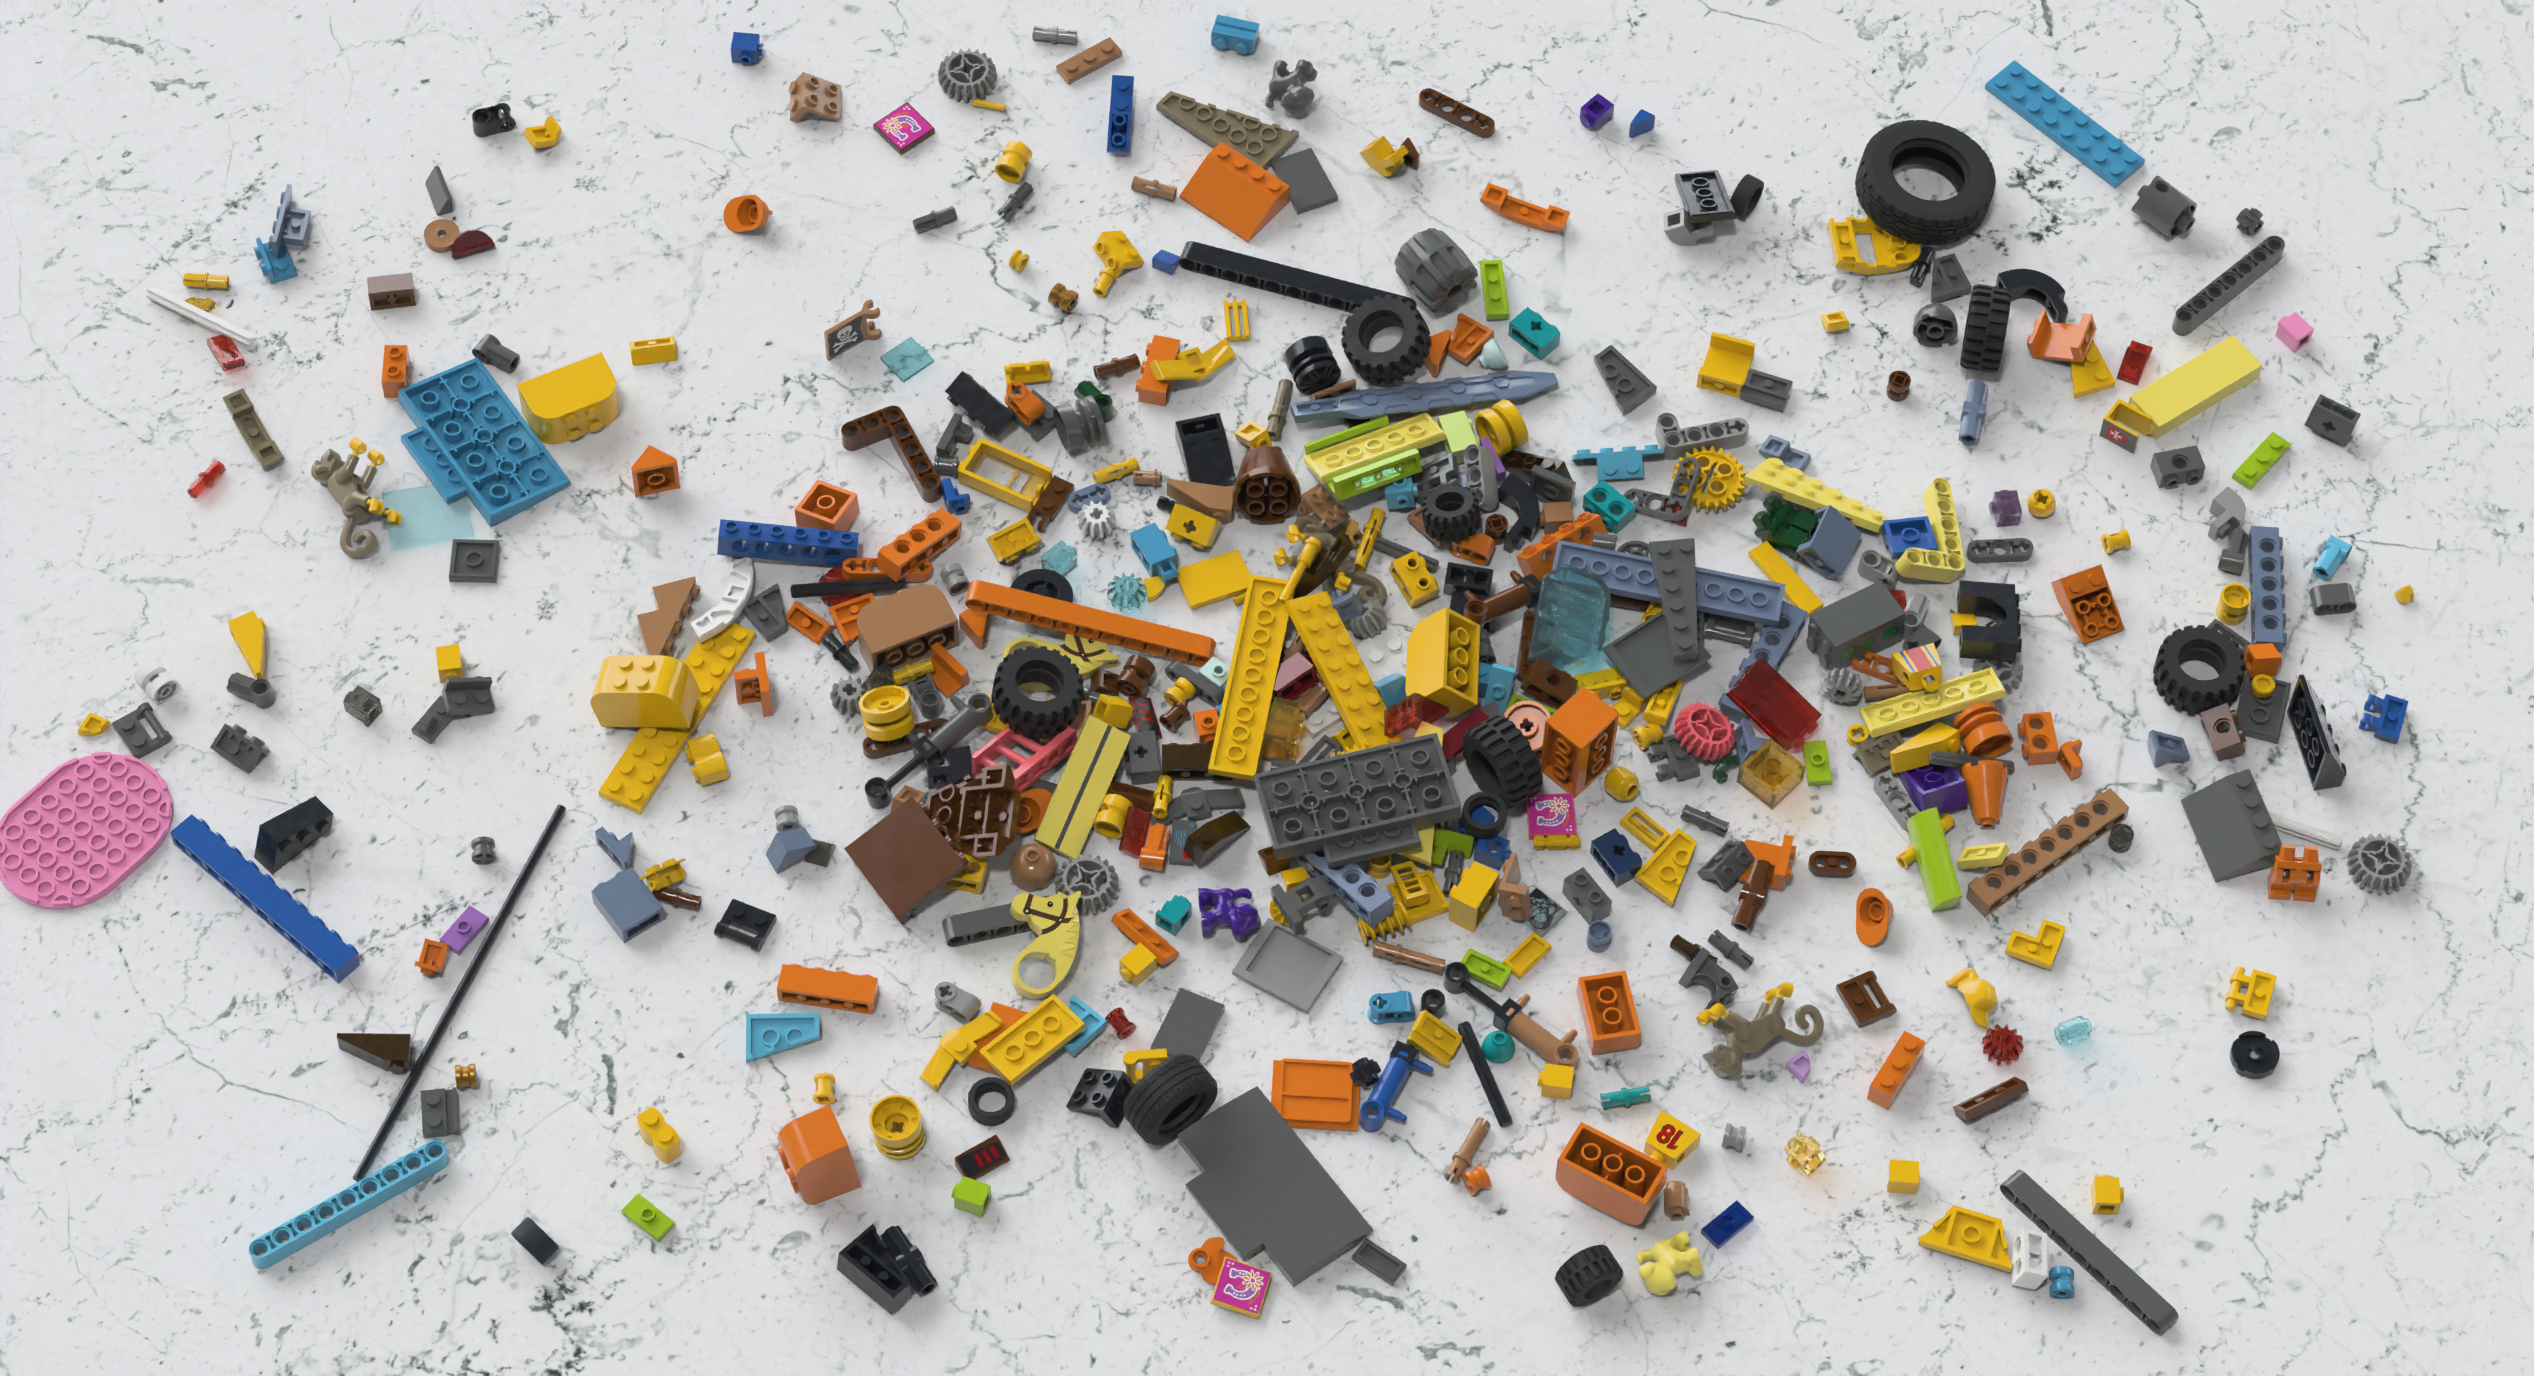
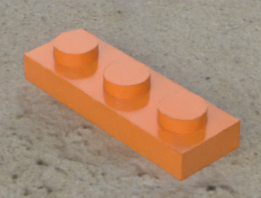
M1127 908L1113 915L1111 922L1132 939L1136 945L1139 943L1143 944L1157 957V963L1161 966L1176 960L1179 952L1132 910Z

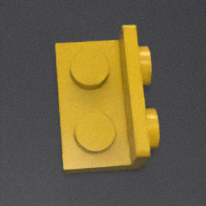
M1617 668L1574 675V679L1578 680L1576 685L1577 692L1584 686L1589 691L1595 692L1600 700L1619 698L1622 696L1623 688L1627 687L1626 679L1622 678V674Z

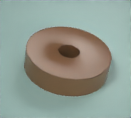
M438 219L432 221L424 230L425 243L434 252L451 251L453 241L460 234L458 226L451 220Z

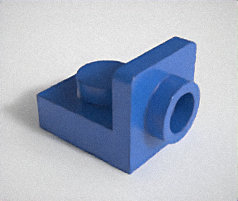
M950 478L941 479V493L947 511L952 514L970 510V495H959L957 486L952 485Z

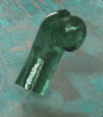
M1738 755L1728 756L1719 760L1712 771V777L1716 779L1717 783H1724L1728 775L1725 772L1728 768L1740 765Z

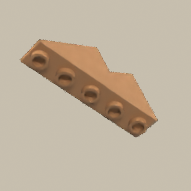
M695 576L652 587L657 610L637 615L638 628L647 655L667 656V654L672 653L674 639L676 635L679 636L681 634L683 620L685 617H689L692 601L697 599L701 587L696 585Z

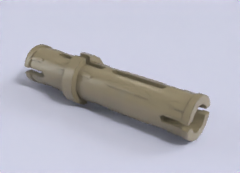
M1281 379L1279 381L1273 408L1268 414L1269 423L1267 431L1270 439L1273 441L1279 439L1281 427L1286 421L1285 412L1293 387V382L1289 379Z

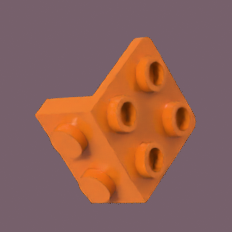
M1784 834L1782 846L1754 840L1744 841L1755 857V860L1763 859L1775 866L1768 888L1783 891L1785 879L1790 880L1792 866H1789L1788 863L1789 859L1794 860L1797 847L1792 845L1794 836ZM1755 861L1737 878L1739 882L1745 883V881H1748Z

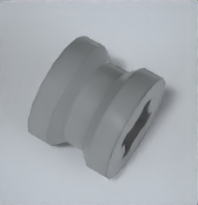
M784 805L774 811L775 818L778 820L776 823V830L778 832L800 828L799 820L796 819L798 817V809L795 806Z
M1727 1123L1722 1147L1732 1146L1736 1150L1741 1151L1746 1127L1736 1128L1732 1124Z

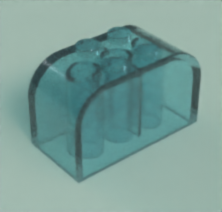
M1569 564L1543 575L1527 660L1535 662L1538 658H1541L1565 672L1590 662L1599 656L1606 640L1605 631L1610 619L1609 609L1611 603L1609 589L1600 577Z

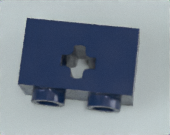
M1616 828L1591 841L1590 854L1616 888L1635 878V874L1641 869L1642 859L1637 852H1633L1629 847L1627 838L1623 834L1620 835Z

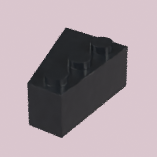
M961 371L945 390L949 395L947 399L954 406L958 407L960 404L966 409L964 414L973 422L976 419L983 424L981 429L989 436L995 434L999 437L1016 417L1013 412L991 395L986 388L976 382L967 372Z
M314 796L259 825L254 858L273 875L331 830L334 813Z
M872 1224L839 1252L837 1270L887 1312L892 1314L908 1300L911 1283L896 1259L894 1260L890 1255L888 1246L885 1242H882L877 1234L876 1227Z

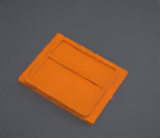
M1287 1058L1273 1060L1271 1103L1291 1128L1358 1132L1360 1086L1357 1083L1354 1084L1349 1075L1353 1072L1351 1062Z

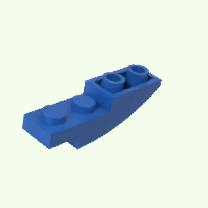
M1112 75L1107 139L1108 153L1129 154L1134 76Z

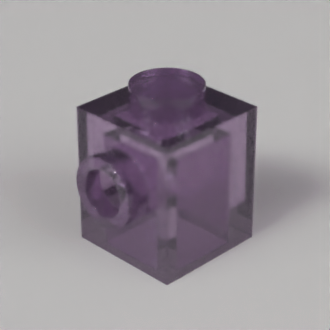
M2017 490L1994 492L1993 500L1989 502V511L1991 515H1994L1996 527L2019 525L2022 510Z

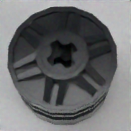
M1308 336L1294 342L1284 354L1287 368L1292 374L1297 389L1302 394L1312 395L1318 391L1330 388L1341 377V369L1324 337Z

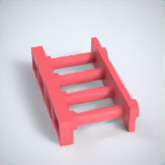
M1008 726L971 756L972 774L977 775L987 766L1000 765L994 761L1002 755L1020 765L1012 772L1015 778L1014 788L1019 790L1021 794L1072 752L1077 741L1076 730L1069 726L1059 734L1055 732V735L1049 737L1046 734L1042 735L1051 740L1047 745L1042 746L1025 735H1021L1020 731L1016 730L1015 732L1011 730ZM1019 743L1035 752V754L1027 759L1010 748L1014 744Z

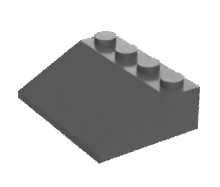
M2250 769L2228 775L2181 799L2183 809L2215 883L2274 865L2275 855H2279L2282 842Z

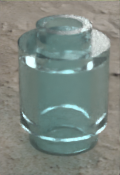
M2082 1015L2058 1024V1027L2054 1028V1034L2060 1045L2066 1044L2067 1046L2089 1038L2090 1032H2092L2090 1021Z

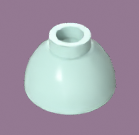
M1490 339L1484 345L1482 355L1478 357L1484 368L1488 366L1496 369L1506 367L1508 361L1497 342L1494 339Z

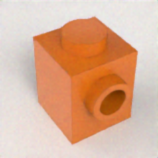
M2273 643L2247 645L2244 661L2246 662V670L2251 678L2260 674L2268 676L2277 675L2278 668L2282 663V657Z
M1216 708L1193 712V727L1198 743L1214 744L1219 721Z

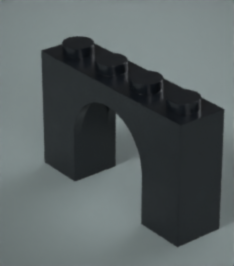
M1959 581L1957 613L1987 615L2001 623L1991 627L1961 625L1959 658L2015 662L2017 652L2021 653L2022 639H2018L2021 634V624H2018L2020 609L2016 608L2019 606V594H2015V584Z

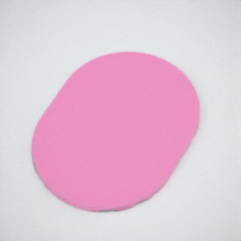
M111 752L92 753L90 756L79 759L76 757L58 766L19 799L2 817L0 821V881L19 900L43 909H73L91 904L103 898L146 862L165 840L170 829L173 812L171 797L164 780L156 770L144 761L130 755L123 756L111 754Z

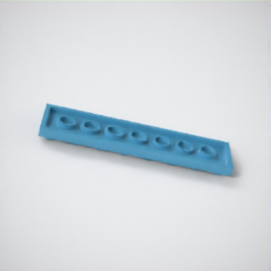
M2015 60L1985 84V90L2116 189L2144 165V158Z

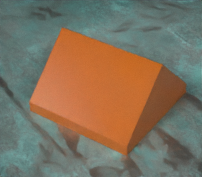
M650 445L631 467L635 497L680 488L677 459Z

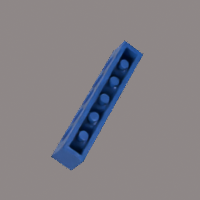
M720 519L717 555L842 567L846 559L857 558L859 533Z

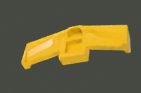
M1225 337L1204 353H1201L1199 347L1180 352L1176 356L1178 360L1158 361L1156 359L1149 366L1156 380L1190 379L1198 382L1207 379L1211 373L1236 356Z
M989 1010L959 1029L949 1030L940 1039V1046L919 1078L937 1092L955 1061L963 1066L979 1050L975 1043L997 1029H1002L1005 1026L1003 1020Z

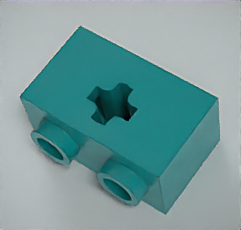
M1529 307L1509 322L1508 336L1540 361L1559 346L1561 332H1559L1556 326L1550 325L1538 312H1534Z

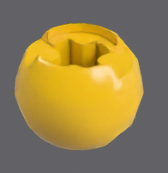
M2039 489L2030 494L2027 505L2029 511L2034 516L2042 518L2052 514L2056 508V500L2050 491Z

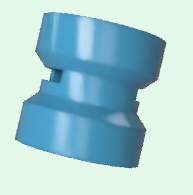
M2067 1266L2051 1268L2049 1270V1279L2052 1282L2049 1287L2050 1296L2055 1299L2072 1298L2075 1294V1287L2072 1284L2074 1270Z

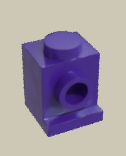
M1597 93L1580 109L1582 125L1586 128L1592 127L1597 130L1607 120L1613 118L1614 104Z

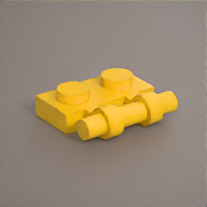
M2236 967L2235 972L2230 978V991L2225 996V1009L2233 1012L2237 1004L2243 1005L2241 1014L2265 1020L2277 976L2253 969L2252 975L2249 977L2244 975L2245 969L2243 967ZM2242 986L2248 988L2246 995L2239 993Z

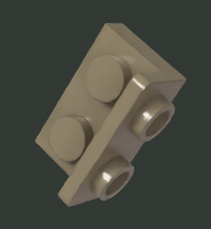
M1898 731L1876 737L1877 740L1871 743L1869 740H1866L1856 746L1858 750L1852 756L1854 759L1860 758L1869 776L1891 765L1890 752L1905 743Z

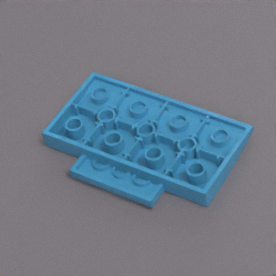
M478 357L398 390L399 404L418 428L401 435V442L446 504L467 495L491 527L536 505L570 485L569 478Z

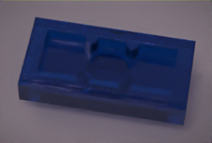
M1736 1200L1703 1227L1701 1234L1718 1250L1754 1220V1216Z

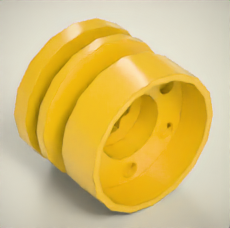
M902 1095L887 1096L875 1104L869 1118L875 1145L879 1152L887 1158L895 1160L907 1159L915 1155L923 1147L925 1141V1128L917 1104L909 1097Z

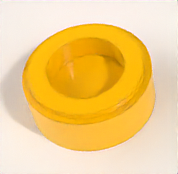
M2260 674L2253 678L2251 691L2255 696L2268 698L2273 694L2275 682L2270 676Z

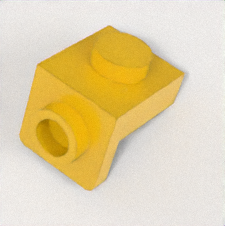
M548 116L543 126L525 128L523 135L534 149L556 146L562 129L552 116Z

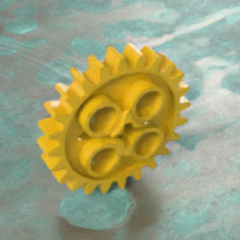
M1702 446L1701 452L1696 448H1693L1692 455L1685 452L1684 458L1694 457L1698 460L1700 466H1703L1701 467V474L1690 505L1696 504L1697 511L1701 506L1704 507L1705 512H1708L1709 508H1713L1714 512H1717L1718 507L1725 511L1727 504L1733 507L1735 500L1740 501L1741 494H1744L1746 485H1743L1742 481L1746 471H1743V464H1737L1738 457L1731 459V452L1722 454L1723 448L1716 452L1714 446H1711L1710 451H1707ZM1682 457L1679 458L1678 464H1675L1672 477L1673 483L1681 461L1684 459ZM1691 465L1690 468L1686 467V470L1688 472V479H1690V470L1695 469L1693 465ZM1713 465H1717L1714 469V474L1710 479L1708 489L1706 493L1703 494L1705 484L1710 477L1711 469ZM1687 484L1680 485L1678 493L1684 494L1688 492L1690 486Z

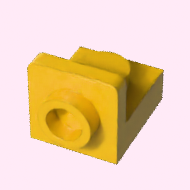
M1253 421L1248 422L1234 432L1236 440L1249 447H1273L1267 429Z

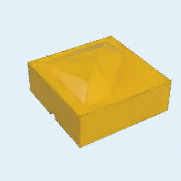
M1843 311L1821 315V322L1827 332L1849 329V321Z

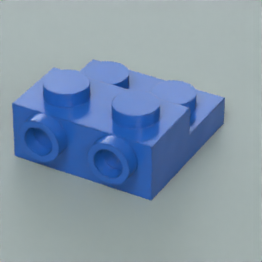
M1928 516L1883 521L1882 536L1886 549L1890 550L1892 559L1900 558L1908 548L1912 547L1938 551Z

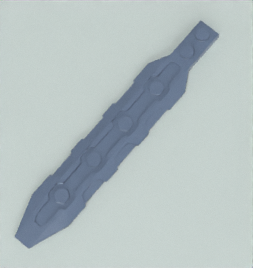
M1510 370L1468 378L1456 377L1437 382L1401 384L1398 387L1349 391L1333 398L1291 403V413L1295 423H1308L1310 421L1334 418L1367 419L1383 417L1386 414L1427 411L1432 408L1468 406L1472 403L1522 399L1558 386V381L1554 373Z

